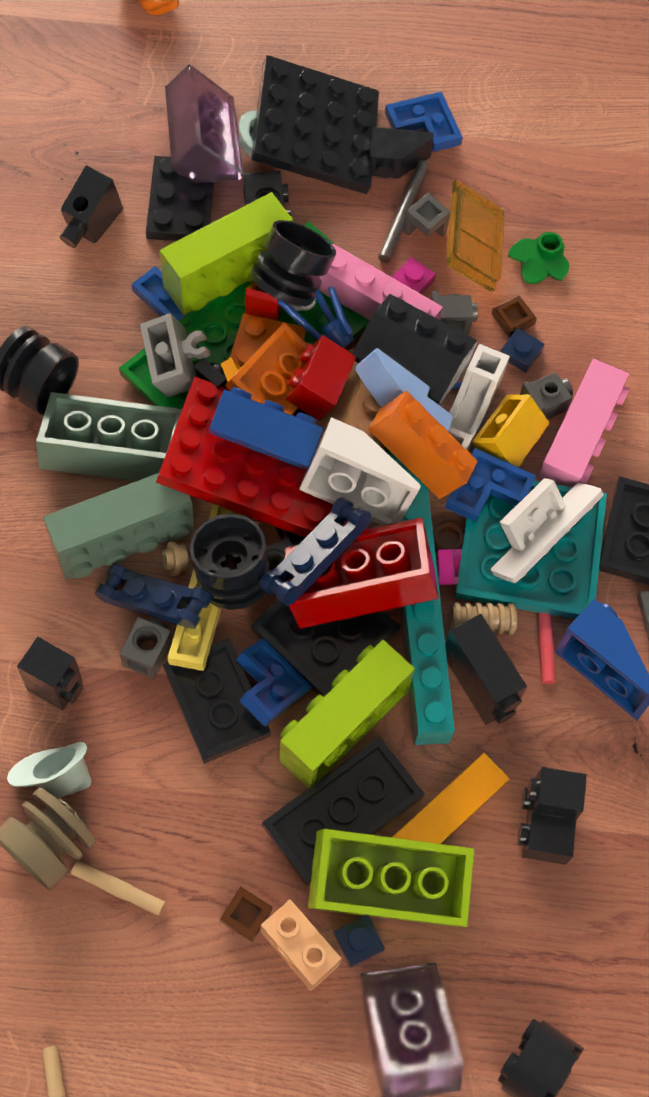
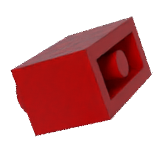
M324 335L313 345L308 343L298 358L302 362L301 366L293 371L287 382L291 388L285 400L320 421L336 406L356 356Z

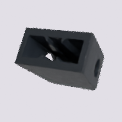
M87 165L85 166L61 207V213L67 226L60 235V239L65 244L76 248L82 238L92 243L97 242L121 213L123 206L112 178Z

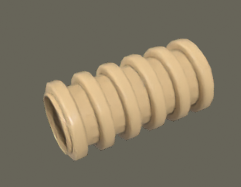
M454 603L451 608V629L479 614H482L492 632L496 631L498 635H502L504 631H507L509 635H513L517 629V609L513 603H509L507 607H504L502 603H498L496 607H493L492 603H487L486 607H482L481 603H476L475 606H471L470 603H465L464 606Z

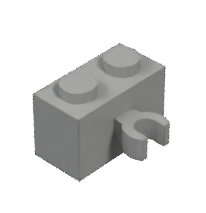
M171 313L140 324L152 384L167 397L190 390L194 376L196 377L192 358L201 360L210 356V351L205 346L196 349L199 342L207 340L206 335L202 331H194L187 337L186 329Z

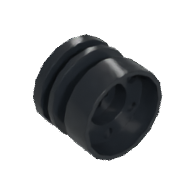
M285 220L275 221L265 240L264 246L267 250L259 253L257 263L254 264L250 276L260 289L272 297L296 306H309L316 297V291L321 287L322 280L319 276H324L328 273L336 256V249L326 238L301 224Z
M20 327L12 332L0 347V390L5 391L12 398L19 397L21 403L44 415L51 392L68 394L78 372V356L58 343L50 344V340L46 336L39 334L31 327Z
M226 514L211 518L194 532L190 543L191 559L198 587L207 591L213 597L210 603L217 608L236 610L247 608L258 602L266 593L259 587V581L262 575L270 570L265 536L258 524L245 516Z

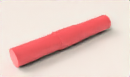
M538 613L541 684H555L552 615Z

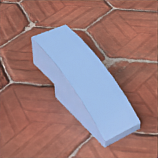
M376 348L357 364L356 372L380 407L407 390L449 432L453 415L427 397L430 389L427 384Z

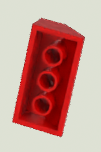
M423 518L364 530L292 605H289L299 628L439 599L435 569ZM298 545L285 548V558Z

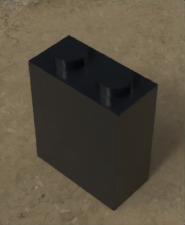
M479 614L450 629L445 643L447 663L485 725L495 720L500 724L516 714L515 709L522 703L521 698L527 685L482 614Z

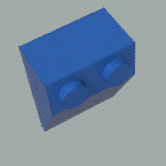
M594 598L567 628L555 653L637 721L649 707V674L623 621L618 618L613 608L607 604H601Z

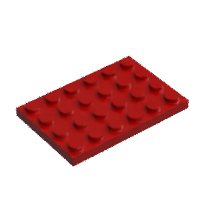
M194 376L156 483L306 538L331 512L333 504L299 490L307 469L304 470L208 433L224 389L230 390L222 386L217 388L213 383ZM346 520L341 526L344 527L349 520Z

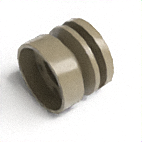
M39 787L32 795L42 809L39 811L35 806L25 801L21 806L30 821L25 825L19 820L9 817L0 827V845L31 876L51 891L68 873L65 864L59 856L65 852L70 857L80 860L83 855L73 841L76 840L84 847L90 849L96 843V839L88 830L85 821L72 807L61 798H57Z

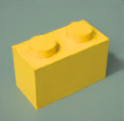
M507 394L472 443L476 449L519 467L534 444L540 440L542 433L549 425V421L531 395Z

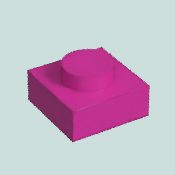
M410 257L392 278L423 294L435 281L436 274L413 257Z
M462 549L438 550L436 565L439 585L458 584Z

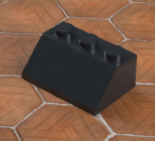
M389 294L374 312L352 354L356 356L355 362L360 363L378 348L430 387L427 397L440 405L467 369L478 340L404 300Z

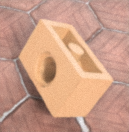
M291 899L261 924V934L310 991L317 987L340 965L342 958Z

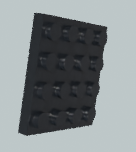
M266 55L262 67L251 160L367 194L372 183L373 169L369 168L373 127L377 125L379 90Z

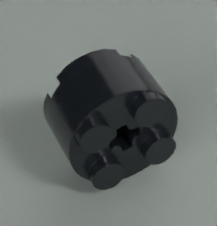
M533 1019L521 1038L522 1041L518 1048L522 1052L519 1056L514 1052L510 1054L500 1071L501 1075L497 1081L502 1084L501 1090L511 1097H556L584 1048L544 1020L540 1023Z

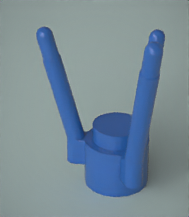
M330 286L328 291L338 318H334L324 297L319 290L316 291L315 298L328 320V323L321 327L322 335L343 348L353 341L354 338L351 335L353 331L346 320L335 288ZM278 299V304L316 341L322 336L293 307Z

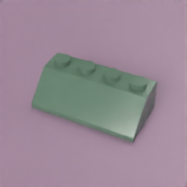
M51 392L36 440L39 469L129 481H139L160 472L182 409Z

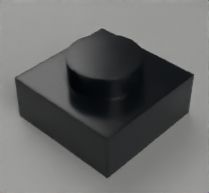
M202 358L194 365L196 377L213 383L217 388L221 386L227 388L225 385L228 381L222 367L214 363L211 365L206 359Z

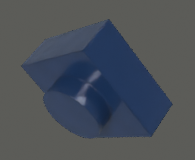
M517 328L500 352L510 356L508 362L526 373L543 351L545 344Z
M364 915L333 932L350 968L385 950L369 916Z

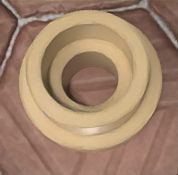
M169 542L167 549L162 550V565L164 570H169L172 577L179 576L180 572L188 570L187 549L184 544L177 545L176 542Z

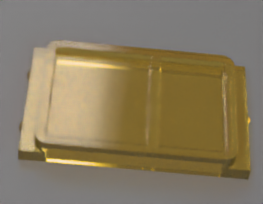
M456 179L452 182L446 266L488 291L493 292L496 290V281L501 279L505 213L501 207Z

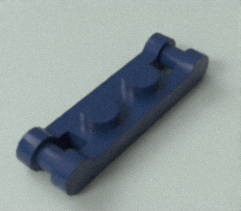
M344 497L338 498L334 502L331 512L273 571L269 570L262 575L259 587L268 594H276V598L287 606L292 605L368 527L371 522V513L362 507L355 508L354 504ZM346 520H349L344 527L341 526Z
M118 564L111 565L107 572L108 579L105 584H100L95 592V595L100 600L108 604L190 629L196 628L201 619L199 617L201 610L207 608L213 598L207 591L201 588L194 587L192 589L129 571ZM120 584H124L125 586L122 591H117Z

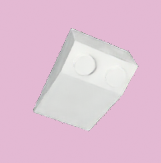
M331 417L314 452L310 466L306 470L299 490L331 504H334L338 498L344 497L350 500L355 508L362 507L369 511L372 516L371 521L385 526L399 523L402 520L421 485L365 432Z

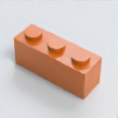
M407 390L382 406L368 428L439 499L465 485L478 462Z

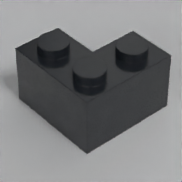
M541 767L536 777L530 778L528 788L525 787L523 790L521 809L527 810L526 824L521 823L518 832L517 843L519 846H523L522 858L564 865L572 859L576 820L584 811L587 774Z

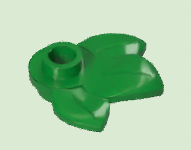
M545 232L537 239L523 238L517 241L508 252V257L523 263L521 276L527 284H539L548 276L562 281L569 271V262L563 255L565 245L562 238L554 232Z

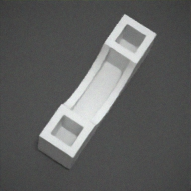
M481 344L478 345L449 412L453 415L449 433L468 451L501 383L510 357Z

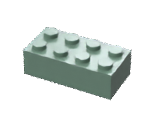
M157 473L43 516L51 545L65 579L86 577L94 569L104 565L119 564L130 555L138 552L148 553L166 541L184 539L190 532L195 531L190 496L156 483L159 474Z

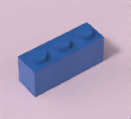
M232 387L231 392L224 389L208 433L304 470L309 468L323 431V427L316 425L317 419L303 413H298L296 417L284 413V406L269 400H265L264 404L251 400L252 394L239 388Z

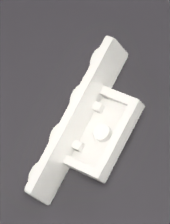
M544 478L500 521L512 548L491 568L493 575L512 583L518 582L604 496L602 489L577 483L562 498L555 481Z

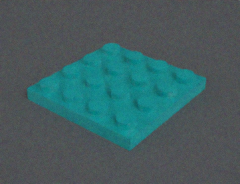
M539 481L534 482L530 492L540 483ZM556 484L562 498L573 488ZM603 492L604 496L516 583L496 577L491 571V568L512 548L500 521L516 506L490 495L477 522L466 518L462 556L458 573L459 579L458 584H456L454 598L485 604L492 603V605L502 603L504 607H507L509 603H513L516 609L576 619L594 598L596 599L607 493Z

